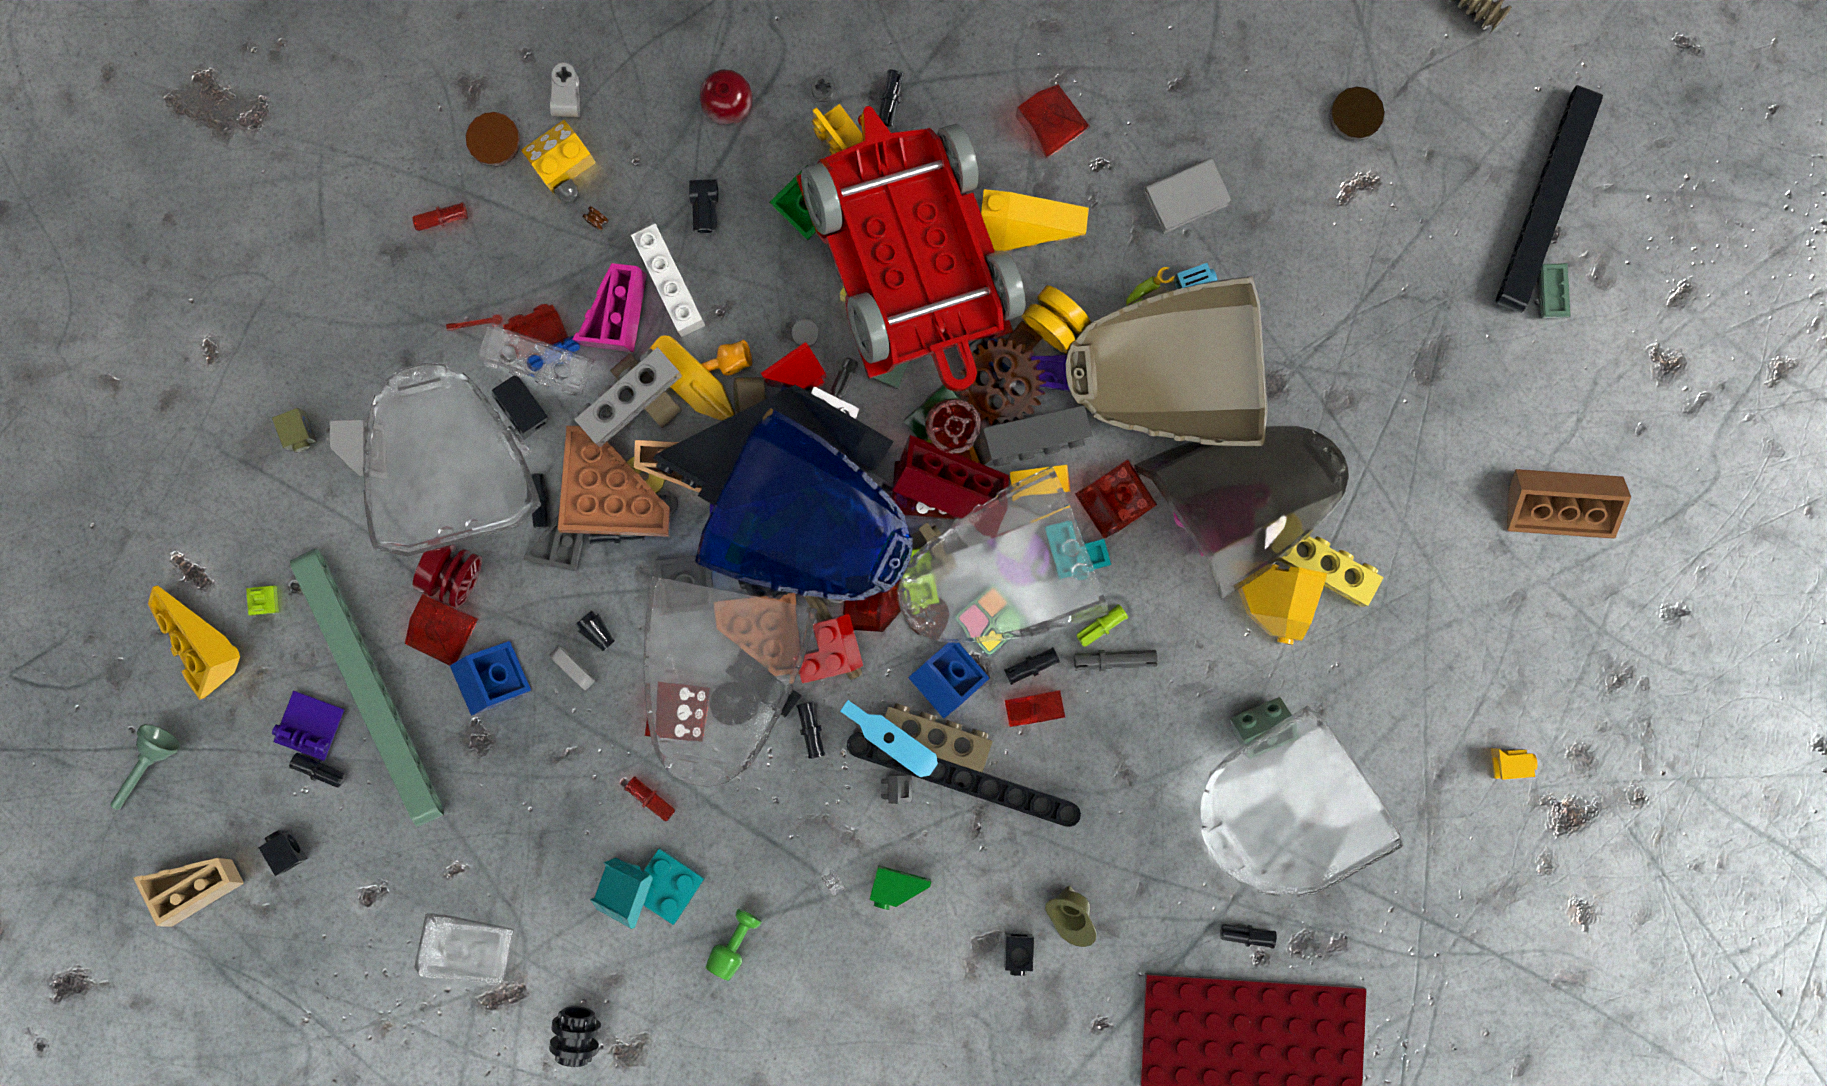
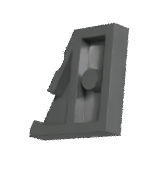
M558 514L549 529L544 531L539 537V541L530 552L525 554L523 560L577 571L585 534L559 533Z

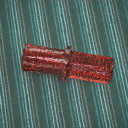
M460 202L459 204L444 208L437 206L436 210L414 215L412 218L415 229L422 231L440 225L443 228L448 223L468 219V213L464 202Z
M636 776L625 786L624 790L643 804L642 808L647 807L664 822H667L675 813V809L657 795V790L652 791L637 779Z

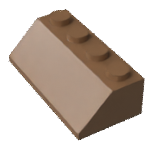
M1515 469L1508 490L1507 530L1511 532L1615 539L1629 505L1631 495L1623 476Z

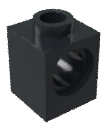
M280 830L275 831L264 838L265 844L258 847L275 876L284 874L307 860L292 831L281 833Z
M1005 933V971H1010V975L1025 976L1027 971L1033 972V935ZM1022 948L1026 951V957L1023 961L1016 962L1012 960L1011 954L1015 949Z

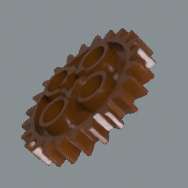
M1005 338L998 339L997 345L994 340H989L988 348L984 344H979L978 349L980 353L976 351L971 352L977 369V375L973 384L962 391L960 396H968L969 399L964 405H973L974 408L971 411L973 414L981 413L979 421H985L989 417L990 426L995 425L997 420L999 424L1007 423V420L1008 422L1017 421V418L1019 420L1026 419L1025 412L1029 415L1035 413L1032 405H1041V402L1036 397L1045 395V392L1039 389V385L1046 384L1045 380L1039 379V375L1043 374L1045 370H1037L1036 368L1041 360L1032 361L1031 357L1034 351L1031 350L1024 353L1025 344H1020L1015 348L1016 341L1014 339L1009 340L1007 346ZM1005 357L1009 358L1012 363L1009 371H1006L1002 366V361ZM991 361L994 363V369L990 366ZM962 370L960 374L966 376V371ZM982 371L987 372L989 376V381L986 385L980 380ZM1001 378L1006 380L1003 387H1000L998 384L1001 382ZM1018 380L1022 381L1025 386V391L1022 395L1015 389ZM996 394L1002 398V406L1000 408H997L993 403V398ZM1010 396H1011L1012 398H1014V400H1015V403H1014V404L1011 403V398H1010Z

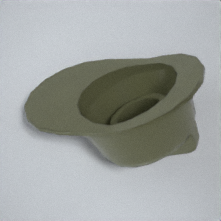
M1067 886L1055 899H1051L1046 903L1045 911L1064 940L1078 947L1091 946L1096 941L1097 933L1090 919V903L1087 898L1075 892L1071 886Z

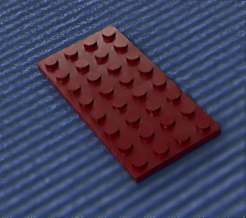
M1145 973L1139 1085L1362 1086L1367 989L1357 986Z

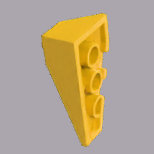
M984 189L981 215L995 252L1001 250L1008 252L1016 248L1031 247L1049 241L1055 242L1086 235L1089 208L1013 192Z
M158 585L153 586L148 606L161 632L169 634L172 645L170 650L174 657L180 656L185 666V669L181 672L186 682L199 700L204 699L235 673L240 659L239 651L218 630Z

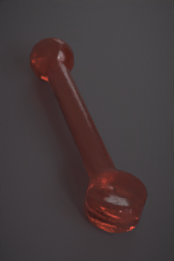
M495 314L492 318L449 323L446 324L447 331H454L459 328L489 323L499 325L502 322V317L499 314Z

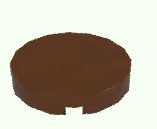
M497 112L484 113L476 117L468 126L466 146L471 155L481 164L502 166L511 161L518 153L520 133L515 123L506 115Z

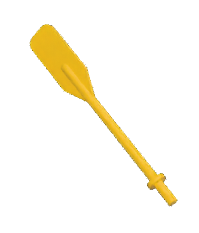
M668 335L661 336L654 342L649 349L654 351L658 347L682 375L670 387L696 412L721 421L735 415L723 384L683 346ZM812 486L799 489L813 503L821 497ZM825 493L822 496H825L827 516L839 527L846 518L827 502L830 496Z

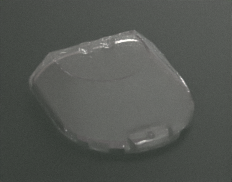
M1309 706L1304 707L1229 754L1210 776L1201 801L1202 834L1215 861L1237 882H1245L1256 887L1257 892L1280 897V894H1297V897L1323 891L1403 847V838L1388 807L1327 721Z

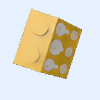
M562 120L521 149L552 194L562 183L569 179L573 180L596 163L590 152L565 120Z

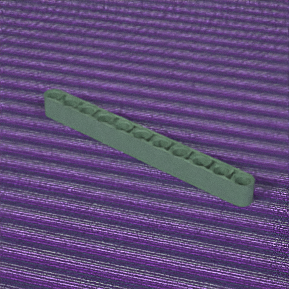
M314 548L290 560L294 575L411 820L417 827H420L444 815V809L324 557L317 548Z

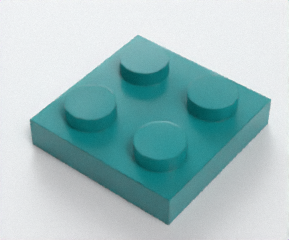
M659 848L644 870L650 873L653 879L643 905L672 925H675L705 877Z

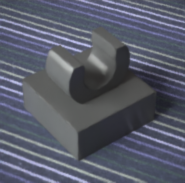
M892 775L881 780L882 784H888V794H881V798L888 800V804L912 802L911 775Z

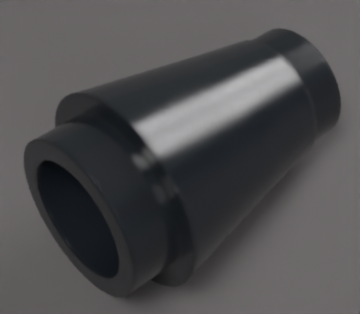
M592 610L575 624L579 628L578 632L602 651L615 641L600 615H596Z

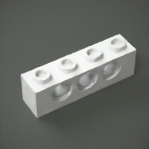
M656 224L632 234L631 237L680 336L683 337L704 327V321Z

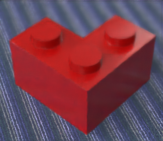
M849 613L812 624L819 649L808 651L795 657L802 684L849 673L862 667L863 662Z

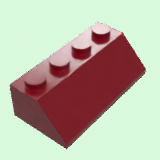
M909 435L894 475V492L991 531H994L1008 508L1009 475Z

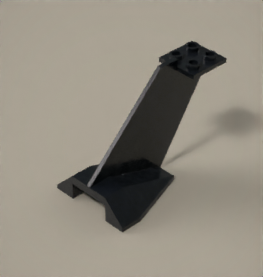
M793 385L656 453L653 459L658 461L656 467L671 475L675 471L681 474V481L695 489L697 485H700L702 489L698 497L723 510L876 470L894 441L801 387Z

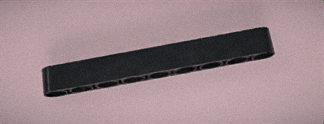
M1576 85L1572 90L1498 290L1495 304L1519 313L1526 309L1601 105L1603 94Z
M856 732L847 740V749L854 757L1065 827L1075 826L1081 819L1079 807L1069 800L937 758V763H941L945 767V773L942 777L934 778L931 775L919 777L894 758L888 761L881 760L877 755L879 747L867 740L863 732ZM855 737L864 738L867 742L866 750L863 752L854 751L851 745L852 740ZM962 771L968 772L971 776L970 783L964 787L957 785L955 781L957 774ZM987 780H993L997 785V790L992 795H985L982 792V785ZM1012 789L1022 791L1023 798L1017 804H1012L1008 800V794ZM1043 797L1048 800L1049 806L1045 812H1037L1035 810L1034 803L1038 798ZM1066 806H1071L1075 812L1073 819L1070 821H1064L1060 816L1061 810Z

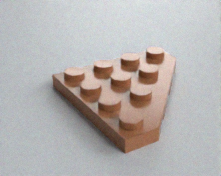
M566 426L558 520L559 533L669 537L670 507L658 497L652 488L608 442L599 447L580 426Z

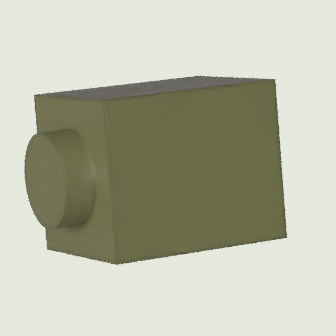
M295 408L272 417L283 448L298 453L309 449V444L317 442L305 411Z

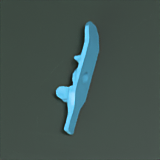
M849 700L840 710V712L860 725L867 740L919 777L929 776L937 766V756L934 752L882 715L867 714ZM887 732H891L894 735V740L891 743H887L883 739Z

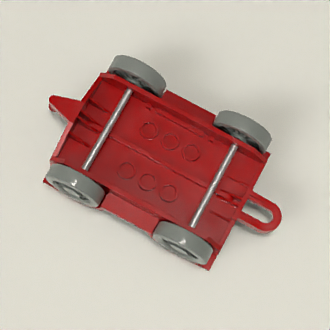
M866 106L858 117V123L862 126L863 142L819 159L817 164L804 167L802 173L796 176L813 226L821 241L829 245L846 292L845 304L850 328L868 379L889 373L896 365L931 355L942 384L951 391H964L973 384L977 375V369L968 342L987 336L990 339H995L1011 334L1013 329L1009 320L1022 316L1025 311V292L1020 273L1015 262L1007 252L1003 250L995 252L974 193L966 194V192L976 189L979 178L976 155L966 131L960 125L952 124L940 128L937 134L931 128L891 133L871 106ZM957 346L966 371L964 379L953 377L943 350Z

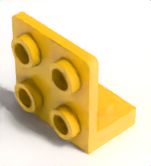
M840 104L825 115H822L817 107L812 110L813 120L811 122L814 125L813 131L821 142L826 140L830 146L829 152L831 155L863 142L861 131Z

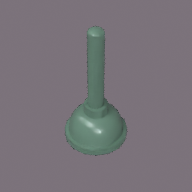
M148 724L139 727L136 741L139 760L110 805L113 809H121L149 765H153L155 761L165 760L179 751V741L168 731Z

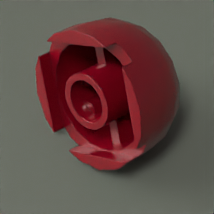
M721 69L712 72L705 78L700 87L699 100L704 114L711 121L719 125L736 124L748 116L753 104V94L749 83L741 74L733 70Z

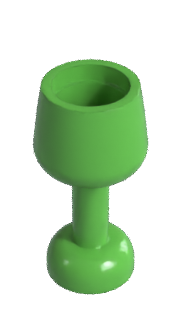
M740 908L737 909L735 914L739 924L727 946L722 944L715 945L705 966L708 971L726 981H730L742 964V957L736 951L748 929H756L762 923L760 919Z

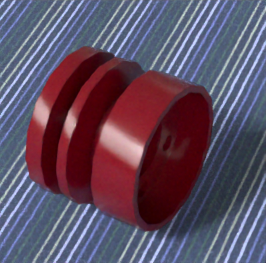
M437 537L426 548L418 563L413 577V589L428 596H434L440 589L439 601L445 603L449 601V605L459 608L466 601L477 583L482 566V556L474 553L470 555V551L462 549L456 555L457 549L455 544Z

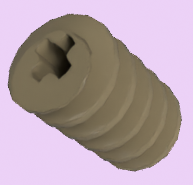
M1460 0L1458 4L1459 9L1468 5L1465 14L1469 16L1476 12L1473 21L1477 23L1484 19L1481 28L1485 30L1492 26L1491 32L1510 13L1512 7L1509 5L1501 9L1504 0H1497L1495 2L1493 0Z

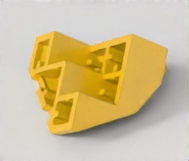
M1238 559L1231 560L1229 568L1247 615L1270 636L1278 637V643L1293 645L1294 641H1302L1312 623L1327 573L1301 567L1290 566L1289 569L1278 568L1279 565L1252 563Z

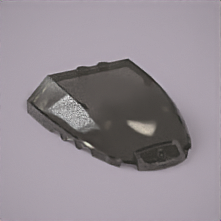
M1299 426L1266 427L1265 441L1262 446H1222L1189 442L1134 465L1135 475L1139 476L1142 474L1153 481L1205 556L1221 599L1268 571L1276 561L1283 556H1288L1297 544L1303 539L1306 540L1311 532L1320 523H1323L1339 505L1346 492L1349 479L1346 459L1336 444L1313 429Z

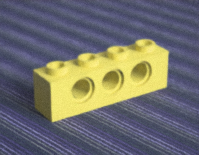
M1292 523L1291 526L1288 524L1282 526L1267 555L1288 567H1301L1327 573L1324 587L1360 607L1369 606L1384 578L1377 574L1378 569L1367 563L1360 565L1353 561L1354 556L1344 550H1339V552L1329 547L1330 543L1317 536L1314 539L1306 535L1307 530L1297 524ZM1299 543L1305 544L1308 548V554L1305 558L1297 553L1296 548ZM1323 556L1328 557L1332 562V567L1329 571L1321 567L1320 562ZM1348 569L1352 570L1356 576L1353 584H1349L1345 580L1344 575Z

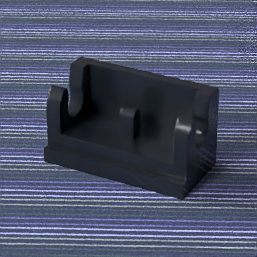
M517 374L492 389L493 399L524 440L546 424L547 414Z

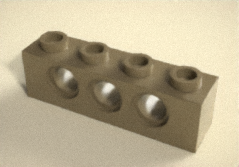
M895 703L894 708L888 706L885 718L901 730L905 721H915L918 725V730L911 737L934 752L937 758L983 773L993 742L987 739L988 733L973 729L972 733L961 730L963 726L961 724L947 720L946 725L935 722L937 716L922 711L920 716L909 713L910 707ZM932 729L942 730L944 739L941 743L932 744L928 740V733ZM887 732L883 739L892 742L894 735L891 732ZM960 737L967 738L970 743L969 749L964 753H959L954 748L956 739Z

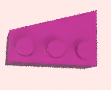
M611 263L596 292L597 297L591 309L587 310L584 316L585 320L579 332L575 333L572 340L585 347L634 353L647 274L638 266Z

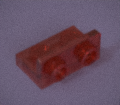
M539 305L533 309V313L523 316V314L513 316L508 319L509 323L503 325L519 359L528 357L559 341L563 342L564 339L569 337L560 314L554 305Z

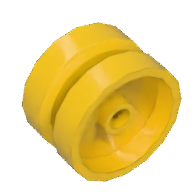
M1046 285L1037 296L1040 305L1030 304L1024 311L1022 318L1028 326L1043 337L1042 339L1060 352L1067 353L1071 344L1075 341L1073 334L1080 335L1085 327L1092 322L1084 310L1071 298L1057 288Z

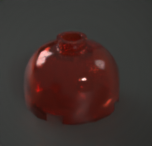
M957 398L943 399L935 403L928 411L925 419V431L930 442L938 449L944 450V452L949 454L962 453L970 449L974 445L973 442L976 440L977 435H980L981 419L977 410L968 402Z

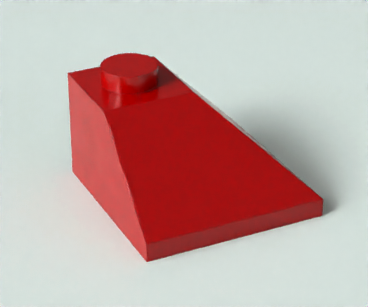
M806 342L761 372L767 386L787 389L793 385H797L806 391L812 390L813 386L819 389L825 384L824 379L827 378L826 372Z

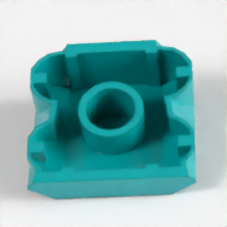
M615 857L603 862L606 867L596 895L590 901L596 910L633 929L636 927L653 878L650 873L640 870V866Z

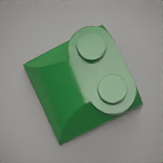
M795 176L769 204L808 241L817 232L811 221Z

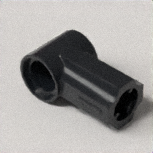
M717 179L690 180L689 195L693 208V232L700 234L717 232L716 204L719 199Z

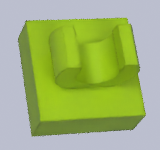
M277 586L246 588L248 615L279 613Z

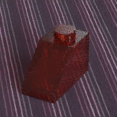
M1060 690L1004 700L1009 727L1065 718Z

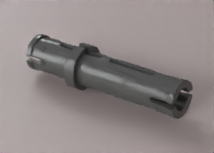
M1098 650V653H1074L1075 671L1099 669L1100 672H1103L1106 669L1157 667L1158 662L1156 650L1124 652Z

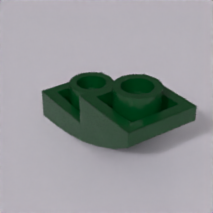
M942 385L928 396L922 405L904 419V423L918 438L924 440L963 404V401L954 391Z

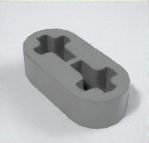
M558 645L549 654L551 659L584 690H587L596 681L562 646Z

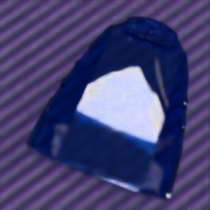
M770 408L752 429L702 530L695 562L728 577L752 585L756 584L771 588L775 591H785L801 596H815L833 600L857 601L865 600L867 597L880 592L885 593L901 579L911 559L913 537L909 532L906 517L901 509L867 473L823 438Z

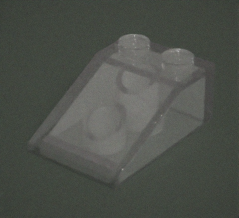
M426 913L414 968L421 977L503 984L514 929L454 916Z

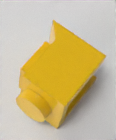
M1491 748L1494 779L1501 778V780L1535 777V770L1538 767L1535 754L1527 753V749L1501 751L1497 748Z

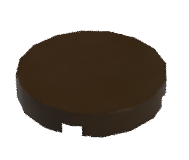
M1358 86L1347 88L1341 92L1331 105L1330 110L1333 128L1345 139L1353 141L1365 140L1374 135L1382 125L1385 114L1383 102L1378 95L1368 88Z

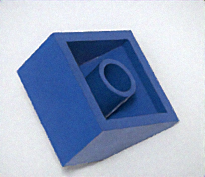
M955 637L908 677L943 719L963 704L990 679Z
M510 641L467 655L450 665L471 716L492 709L531 691Z

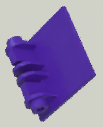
M293 691L280 725L276 724L272 730V735H275L273 742L325 761L345 709Z

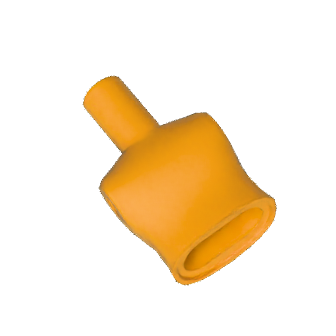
M743 339L733 344L720 345L717 349V358L701 364L709 372L720 368L723 375L729 376L752 366L753 362L750 348Z

